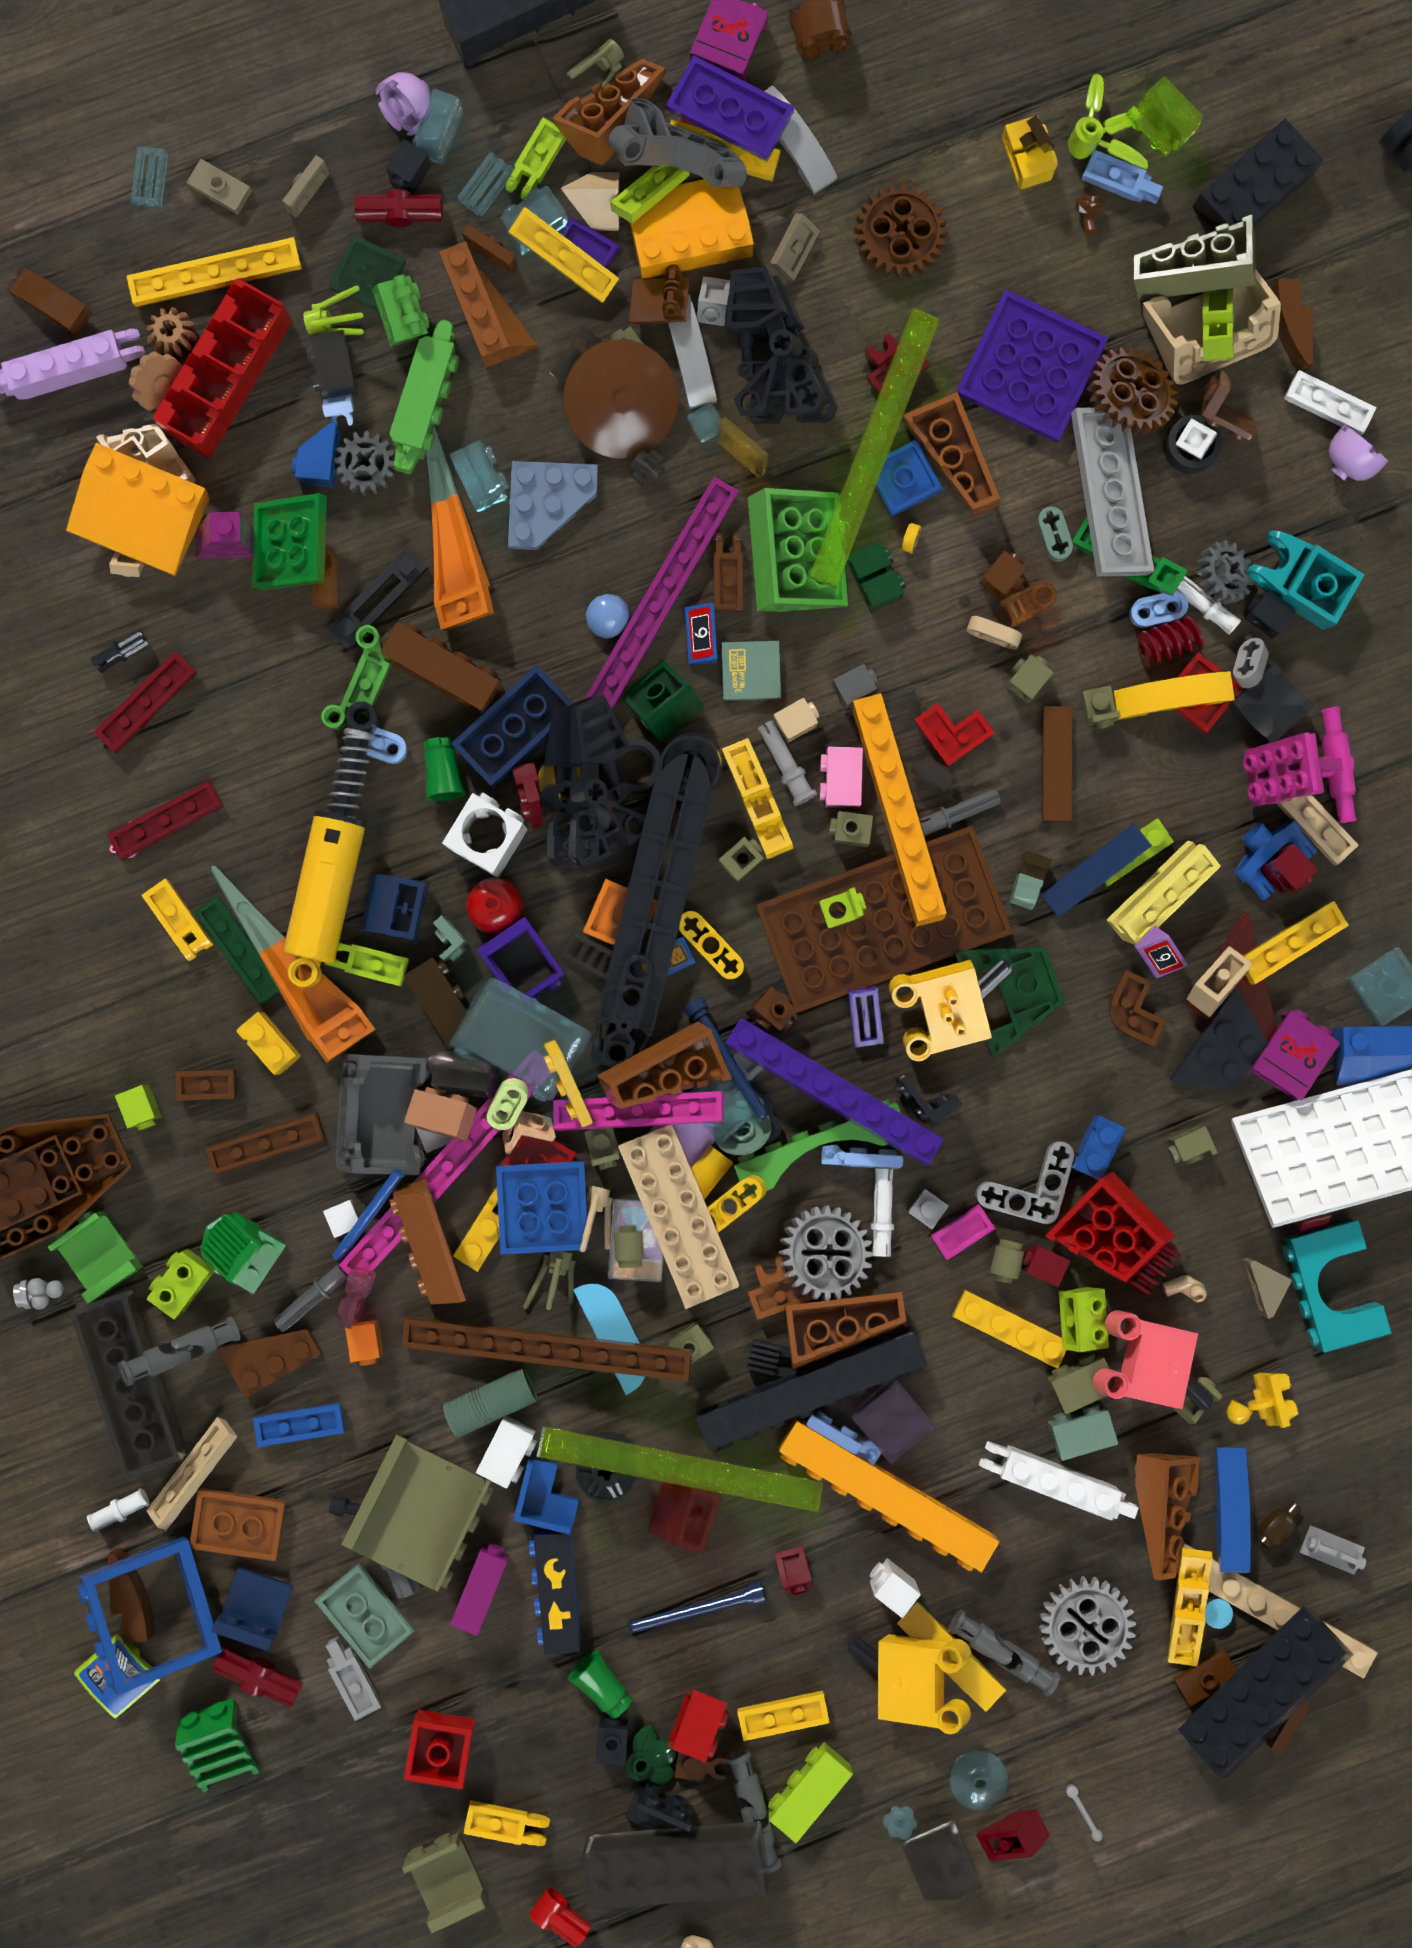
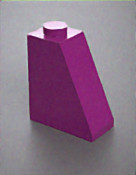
M210 512L196 530V558H253V527L240 512Z
M492 1543L489 1546L482 1545L451 1620V1626L478 1636L510 1556L505 1553V1549Z

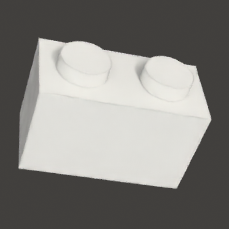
M505 1416L476 1473L506 1489L511 1481L517 1483L524 1469L519 1464L524 1455L530 1457L537 1443L536 1440L532 1439L536 1431Z
M888 1558L883 1564L879 1562L870 1574L872 1578L870 1584L874 1596L902 1618L921 1595L915 1579Z

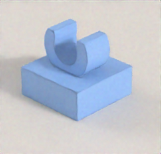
M352 394L323 400L325 417L331 416V423H336L338 426L337 417L343 415L347 418L348 425H352L353 415L351 412L354 411L355 406Z

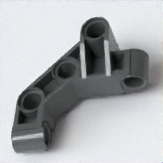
M632 98L624 125L617 126L610 133L609 146L617 153L616 157L625 166L671 165L701 176L712 187L739 188L746 181L747 171L745 164L728 147L715 140L666 123L662 111L646 99Z

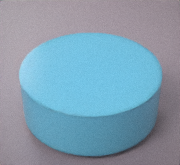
M1220 1597L1208 1598L1205 1610L1206 1623L1217 1629L1229 1625L1233 1617V1610L1230 1604Z

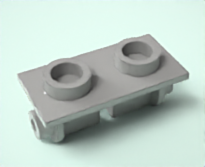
M1312 1525L1309 1526L1300 1553L1355 1575L1358 1568L1363 1570L1366 1565V1559L1362 1557L1365 1547Z

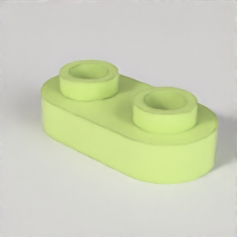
M510 1078L502 1082L487 1112V1121L493 1128L507 1130L515 1124L529 1095L528 1086L522 1080Z

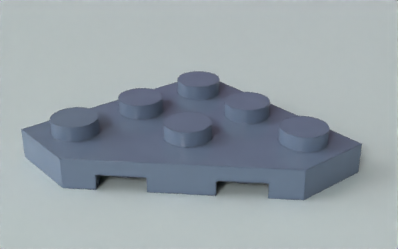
M512 461L509 549L538 550L546 543L550 536L576 516V513L587 503L589 504L597 496L598 465Z

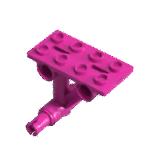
M1340 707L1321 710L1325 735H1323L1322 739L1324 757L1319 758L1315 733H1302L1244 751L1243 765L1247 771L1248 796L1252 807L1292 801L1296 797L1324 793L1322 778L1327 777L1330 796H1332V799L1335 798L1338 824L1357 821L1353 802V795L1356 792L1353 772L1354 760L1350 753L1348 734L1343 732Z

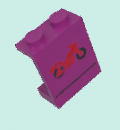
M711 0L690 51V60L694 55L745 81L747 65L762 29H767L769 11H766L757 3L749 4L741 0Z
M1298 1009L1294 1011L1285 1010L1281 1014L1284 1020L1259 1058L1250 1068V1071L1291 1099L1302 1101L1340 1042L1333 1038L1335 1034L1322 1025L1316 1027L1310 1023V1017Z

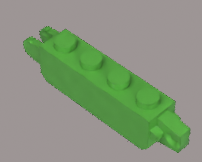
M444 319L443 321L440 320L438 325H436L437 328H435L433 337L425 336L419 339L389 433L392 446L396 451L394 469L406 474H412L418 460H424L426 451H431L435 438V434H432L435 424H440L443 408L440 406L443 398H448L451 388V382L448 380L451 372H456L459 363V356L456 355L453 343L455 341L453 326L450 321H445Z

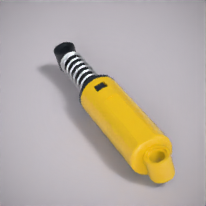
M365 701L353 703L347 711L349 723L348 728L344 729V735L346 736L342 737L346 743L345 747L340 748V751L343 753L342 758L337 760L340 764V769L334 772L338 778L337 781L332 782L335 791L329 794L333 799L332 803L327 805L330 812L315 810L283 950L286 954L295 956V960L288 969V976L291 982L299 987L310 988L315 986L322 977L321 962L333 963L337 954L366 822L356 819L353 813L355 808H359L355 804L357 797H361V794H358L359 787L364 785L361 782L362 774H367L363 769L365 763H369L366 760L367 752L372 751L368 749L369 743L374 741L375 736L373 732L379 725L378 713ZM363 711L369 712L370 720L364 725L357 724V715ZM309 965L312 975L308 980L302 981L298 976V971L302 966Z

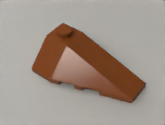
M641 59L615 74V80L603 87L600 84L592 87V93L582 99L577 96L570 100L552 118L553 123L581 157L603 166L615 153L609 146V136L614 128L624 125L630 100L632 98H642L649 101L664 77L666 70L664 67Z
M1162 1453L1137 1455L1135 1486L1154 1580L1160 1581L1176 1578L1184 1546L1181 1533L1185 1522L1189 1523L1191 1513L1187 1512L1190 1496H1196L1198 1489L1200 1457Z

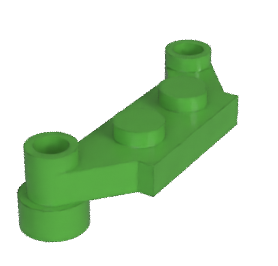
M364 625L356 632V641L363 648V654L341 705H329L322 711V721L330 729H342L349 723L347 711L353 703L365 701L374 707L391 668V664L386 662L380 653L382 650L380 634L373 626ZM369 637H374L373 642L366 643ZM367 711L360 712L356 719L362 716L369 718L370 713ZM336 715H340L339 721L333 723V717Z

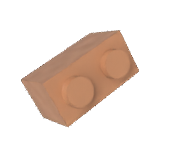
M426 1087L425 1092L415 1089L404 1123L417 1129L467 1142L477 1108L468 1104L469 1099L456 1094H452L451 1098L443 1097L442 1091Z

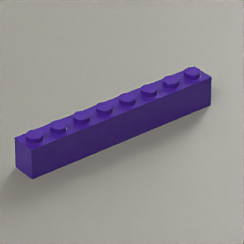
M740 1018L725 1042L729 1049L925 1167L929 1166L944 1141L940 1136Z

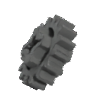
M365 431L363 438H360L355 432L353 433V441L344 438L346 447H337L336 449L341 457L334 458V463L340 466L335 470V473L338 477H342L340 481L344 487L350 484L349 489L352 493H355L360 488L363 496L367 495L368 489H372L376 495L378 494V486L381 485L384 489L388 488L385 482L386 479H395L391 470H395L394 461H391L395 459L394 450H389L391 445L388 441L381 443L382 438L379 434H376L372 439L368 431ZM351 455L352 463L347 468L348 459ZM382 458H384V467L380 472L379 466L380 463L383 462ZM366 460V462H370V465L366 467L361 462ZM362 479H372L369 481H361Z
M1227 540L1220 543L1216 542L1200 553L1203 558L1197 560V564L1202 569L1196 573L1203 577V581L1199 584L1200 586H1207V596L1214 594V601L1216 603L1222 600L1223 604L1227 605L1244 599V596L1250 593L1248 587L1254 585V582L1247 575L1248 565L1251 563V560L1243 558L1245 551L1241 550L1238 552L1236 543L1229 545Z

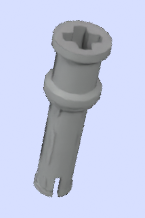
M774 720L766 722L765 727L761 725L757 730L760 732L783 774L781 782L789 788L794 798V806L801 805L815 797L817 792L812 790L804 776L806 773L804 768L798 767Z

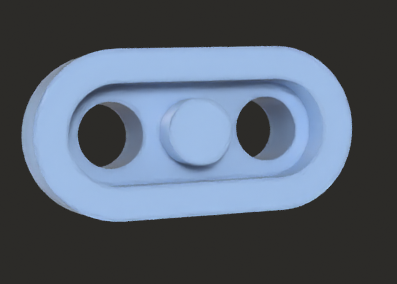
M1178 591L1173 596L1161 593L1137 600L1131 606L1129 617L1131 622L1139 628H1149L1170 623L1174 620H1179L1185 615L1188 609V601ZM1168 603H1172L1175 606V612L1168 611ZM1139 610H1145L1148 613V618H1141Z
M380 728L373 732L375 738L374 741L369 743L368 747L372 751L367 752V756L389 764H397L405 759L408 748L402 737ZM392 745L398 746V752L394 755L388 752L389 747Z

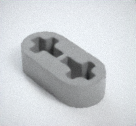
M1260 638L1249 639L1239 648L1233 675L1242 688H1251L1257 685L1263 678L1269 652Z

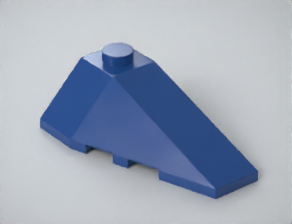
M1412 1026L1333 1028V1033L1335 1034L1333 1038L1340 1042L1334 1051L1335 1085H1356L1412 1068Z

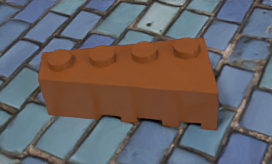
M958 392L903 415L905 426L914 438L917 439L919 445L972 517L1000 506V496Z
M902 1292L786 1305L785 1315L792 1371L904 1329L906 1315Z

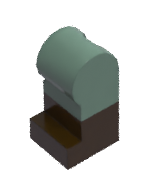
M1030 851L1023 853L1010 896V903L1033 910L1040 888L1049 870L1051 858Z

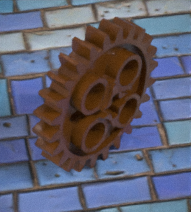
M902 183L900 191H896L893 184L890 185L889 193L880 188L879 198L871 194L869 196V204H862L861 211L863 213L857 214L856 221L859 224L855 225L854 233L859 234L856 237L855 244L862 245L859 255L868 254L866 265L872 262L876 263L874 272H878L882 267L885 268V277H888L891 271H895L897 279L900 278L901 272H906L907 277L910 279L914 269L921 275L924 270L923 264L931 268L933 265L932 258L938 260L941 255L939 249H944L946 242L943 238H946L948 230L943 227L946 226L947 218H939L942 215L943 208L938 207L934 209L936 198L927 201V190L923 191L920 195L916 194V185L913 186L910 192L906 190L905 183ZM897 208H905L909 214L902 216L896 213L895 210ZM881 226L884 227L888 232L885 234H878L877 232H875L874 228ZM924 229L928 235L918 236L914 230ZM901 247L907 253L905 255H897L893 249Z
M1119 347L1116 352L1111 349L1106 355L1103 354L1091 369L1092 373L1088 377V381L1091 384L1087 390L1094 393L1090 401L1098 402L1099 404L1095 411H1104L1103 420L1109 418L1113 420L1111 427L1114 428L1117 424H1120L1122 433L1131 428L1134 436L1140 430L1145 436L1150 430L1155 433L1160 427L1163 428L1175 413L1173 409L1178 404L1174 400L1178 392L1171 389L1175 385V381L1167 380L1170 374L1169 371L1162 372L1161 367L1163 363L1154 364V355L1149 356L1147 359L1144 357V350L1142 349L1138 354H1135L1133 347H1130L1126 352L1122 347Z

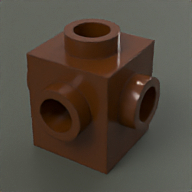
M769 987L760 993L745 1013L754 1021L756 1027L769 1035H773L779 1031L784 1033L794 1021L791 1017L797 1009L791 1005L792 1001L788 996L781 992L778 993L773 987Z

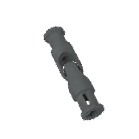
M230 1316L225 1318V1321L212 1327L204 1326L172 1341L143 1351L142 1356L127 1362L123 1360L118 1363L119 1370L125 1384L130 1386L134 1381L151 1375L153 1377L180 1364L217 1350V1346L231 1340L234 1342L240 1340V1333L236 1322Z
M961 1609L955 1614L948 1627V1633L951 1635L957 1634L968 1641L971 1648L982 1655L993 1658L998 1665L1023 1682H1030L1043 1690L1042 1693L1046 1697L1055 1691L1061 1678L1059 1672L1050 1671L1040 1664L1039 1659L1012 1642L1003 1640L987 1625L983 1623L978 1624L966 1616L964 1610ZM1013 1652L1017 1653L1021 1659L1015 1663H1010Z
M742 1748L728 1753L726 1761L727 1764H730L734 1779L732 1784L741 1810L749 1845L756 1855L758 1863L756 1865L757 1872L759 1874H767L778 1870L782 1866L781 1859L777 1857L773 1844L775 1836L769 1821L758 1775L752 1769L750 1749Z

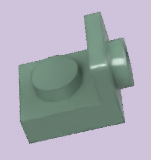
M441 915L433 922L438 928L434 933L445 945L448 942L452 945L439 957L443 961H448L449 959L455 961L466 951L464 946L468 941L445 916Z

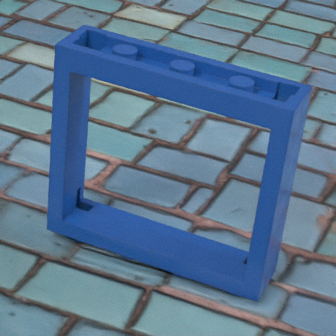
M181 1536L79 1576L81 1585L77 1586L78 1596L81 1603H87L89 1614L85 1615L89 1631H95L98 1642L94 1643V1649L98 1660H104L107 1671L102 1673L108 1690L112 1688L117 1695L126 1693L222 1652L218 1636L212 1632L214 1623L187 1538ZM175 1554L203 1647L123 1680L95 1585Z

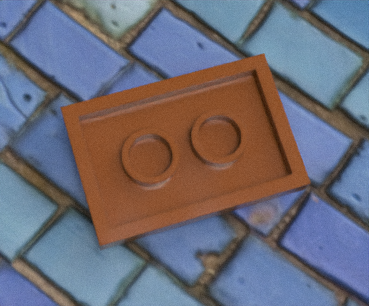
M200 1488L197 1493L190 1547L195 1550L276 1561L279 1556L287 1500Z

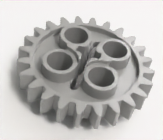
M824 1206L821 1212L818 1207L811 1208V1215L807 1211L801 1212L802 1220L799 1218L791 1220L795 1228H785V1232L790 1237L780 1239V1242L787 1246L786 1249L779 1251L780 1255L787 1258V1260L780 1263V1266H788L790 1269L784 1275L785 1278L793 1276L795 1279L791 1286L797 1287L802 1285L800 1294L805 1295L811 1291L812 1300L818 1299L820 1294L822 1301H829L831 1295L834 1300L841 1299V1292L845 1296H850L852 1294L850 1287L853 1289L861 1287L857 1279H867V1275L862 1270L872 1267L871 1264L865 1261V1258L873 1256V1253L865 1251V1247L869 1246L872 1242L868 1240L863 1241L862 1239L867 1230L858 1231L857 1227L860 1224V1220L850 1222V1212L845 1213L841 1217V1208L839 1207L835 1208L832 1213L829 1206ZM809 1231L815 1233L817 1237L815 1246H812L807 1241ZM837 1232L844 1236L845 1241L842 1247L837 1245L835 1241ZM825 1249L826 1252L847 1251L850 1253V1256H832L827 1258L825 1255L804 1256L801 1252L802 1250L820 1251ZM809 1260L815 1262L817 1266L815 1275H811L807 1270ZM837 1261L844 1265L845 1271L842 1276L838 1275L835 1271Z
M1081 1576L1080 1584L1076 1585L1071 1578L1069 1579L1070 1588L1066 1589L1062 1584H1059L1061 1591L1059 1595L1050 1592L1054 1600L1053 1603H1043L1049 1612L1040 1614L1041 1619L1047 1622L1039 1626L1042 1633H1047L1041 1639L1044 1644H1051L1047 1651L1050 1655L1057 1653L1055 1660L1058 1664L1066 1660L1065 1667L1068 1671L1076 1665L1078 1674L1082 1675L1086 1667L1092 1676L1095 1673V1667L1099 1666L1101 1671L1106 1673V1663L1109 1662L1114 1668L1117 1667L1114 1658L1117 1656L1125 1659L1126 1657L1121 1650L1123 1648L1132 1649L1127 1638H1135L1136 1635L1128 1628L1135 1626L1136 1622L1134 1619L1127 1617L1134 1612L1131 1607H1124L1128 1600L1125 1596L1119 1597L1120 1591L1117 1587L1110 1590L1108 1581L1105 1580L1099 1586L1098 1579L1093 1577L1091 1583L1088 1584L1085 1577ZM1083 1600H1092V1606L1088 1610L1079 1609V1605ZM1068 1608H1072L1085 1622L1092 1624L1099 1634L1108 1639L1107 1643L1099 1640L1087 1627L1084 1628L1076 1617L1067 1612ZM1108 1618L1114 1619L1112 1628L1108 1630L1102 1629L1103 1621ZM1068 1621L1074 1623L1071 1631L1067 1633L1060 1631L1063 1623ZM1086 1642H1096L1095 1648L1092 1651H1083V1646Z

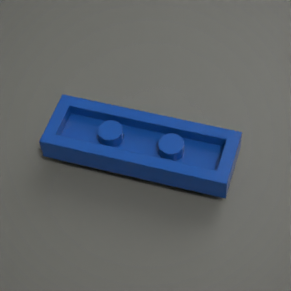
M341 1402L255 1416L253 1418L257 1447L341 1434L346 1431Z

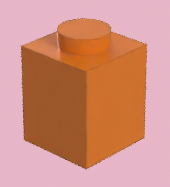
M379 1319L353 1323L345 1327L350 1363L359 1361V1366L377 1363L376 1358H380L384 1354Z

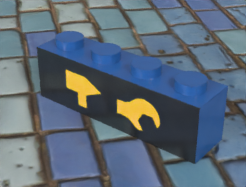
M549 1529L535 1530L534 1539H529L530 1557H535L536 1568L532 1569L533 1587L538 1586L539 1598L534 1599L535 1615L541 1616L542 1626L537 1628L538 1646L543 1645L544 1655L579 1652L581 1637L571 1534Z

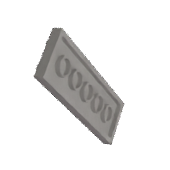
M1075 408L1071 412L1097 577L1150 575L1154 572L1131 428L1122 433L1120 424L1113 428L1111 427L1113 421L1111 418L1107 420L1102 419L1105 414L1104 411H1095V408Z

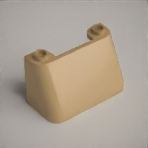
M1257 270L1256 285L1233 288L1234 358L1204 361L1203 294L1171 307V302L1165 296L1154 297L1143 303L1144 319L1164 364L1170 373L1169 375L1176 384L1188 383L1263 351L1276 341L1279 332L1281 302Z

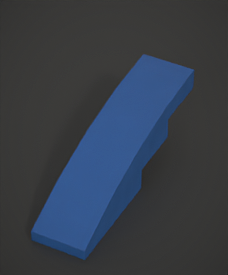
M1217 1447L1214 1450L1217 1479L1214 1481L1217 1511L1214 1513L1219 1572L1249 1573L1251 1538L1246 1448Z

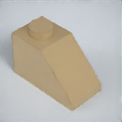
M1229 946L1194 985L1187 1000L1210 1017L1229 996L1253 963Z

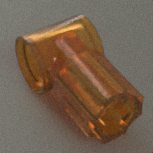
M326 548L325 559H331L332 564L330 568L325 570L324 583L313 584V607L330 610L339 608V573L341 566L333 552Z

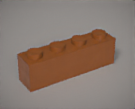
M466 241L439 251L444 268L485 368L538 348L536 342L474 260Z
M698 1021L597 1075L608 1101L619 1109L656 1100V1097L679 1094L682 1090L693 1087L701 1088L708 1086L709 1083L719 1080L723 1082L732 1079L711 1029Z

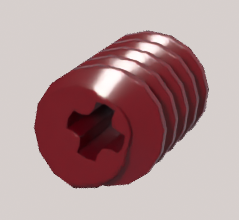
M1190 616L1183 617L1181 621L1174 620L1170 625L1167 623L1162 624L1159 629L1153 627L1149 630V633L1142 631L1139 633L1137 640L1141 661L1147 668L1150 667V658L1156 664H1160V655L1162 654L1169 661L1172 658L1171 651H1174L1177 657H1181L1183 654L1182 647H1185L1188 653L1193 652V643L1196 644L1199 650L1204 647L1202 633Z
M1170 1241L1127 1283L1138 1292L1151 1295L1152 1292L1148 1284L1159 1286L1155 1276L1156 1274L1163 1277L1167 1276L1163 1266L1174 1267L1170 1259L1171 1256L1181 1259L1182 1256L1177 1250L1178 1248Z

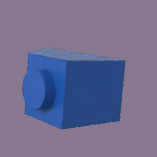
M329 423L298 448L297 457H293L292 474L295 475L300 484L334 488L335 470L337 469L334 458L338 457L336 449L339 447L341 434L336 423Z

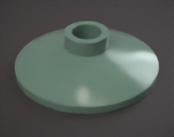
M739 1104L725 1110V1122L715 1123L714 1126L716 1143L723 1151L732 1155H747L757 1151L767 1142L771 1133L769 1116L767 1115L764 1120H759L749 1104Z

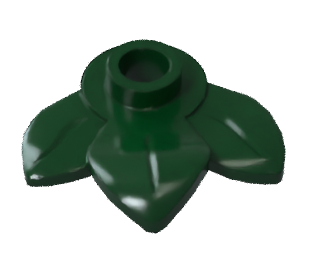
M652 1724L641 1728L632 1739V1753L626 1759L625 1770L628 1776L635 1781L648 1779L654 1784H664L675 1776L669 1764L676 1758L678 1751L666 1747L669 1739L657 1740ZM639 1761L645 1762V1767L642 1771L636 1770V1764Z

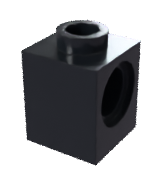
M1268 590L1264 595L1260 596L1257 594L1247 606L1250 612L1244 619L1273 639L1280 634L1296 613V610Z

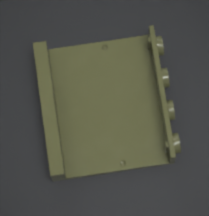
M396 1435L341 1545L438 1592L440 1587L446 1589L454 1573L449 1568L454 1559L460 1561L467 1546L462 1541L467 1531L474 1532L480 1519L476 1512L480 1504L487 1505L494 1490L489 1488L491 1480H485Z

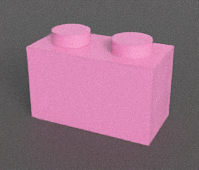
M828 747L826 754H821L820 771L826 772L825 783H820V800H825V808H860L863 748Z

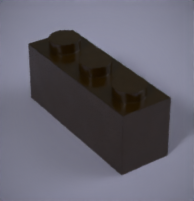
M432 957L403 976L448 1049L453 1050L482 1032L479 1028L482 1022L474 1009L470 1011L467 1009L463 1002L467 997L458 984L453 986L448 976L452 975L446 963L443 960L438 962L436 958Z

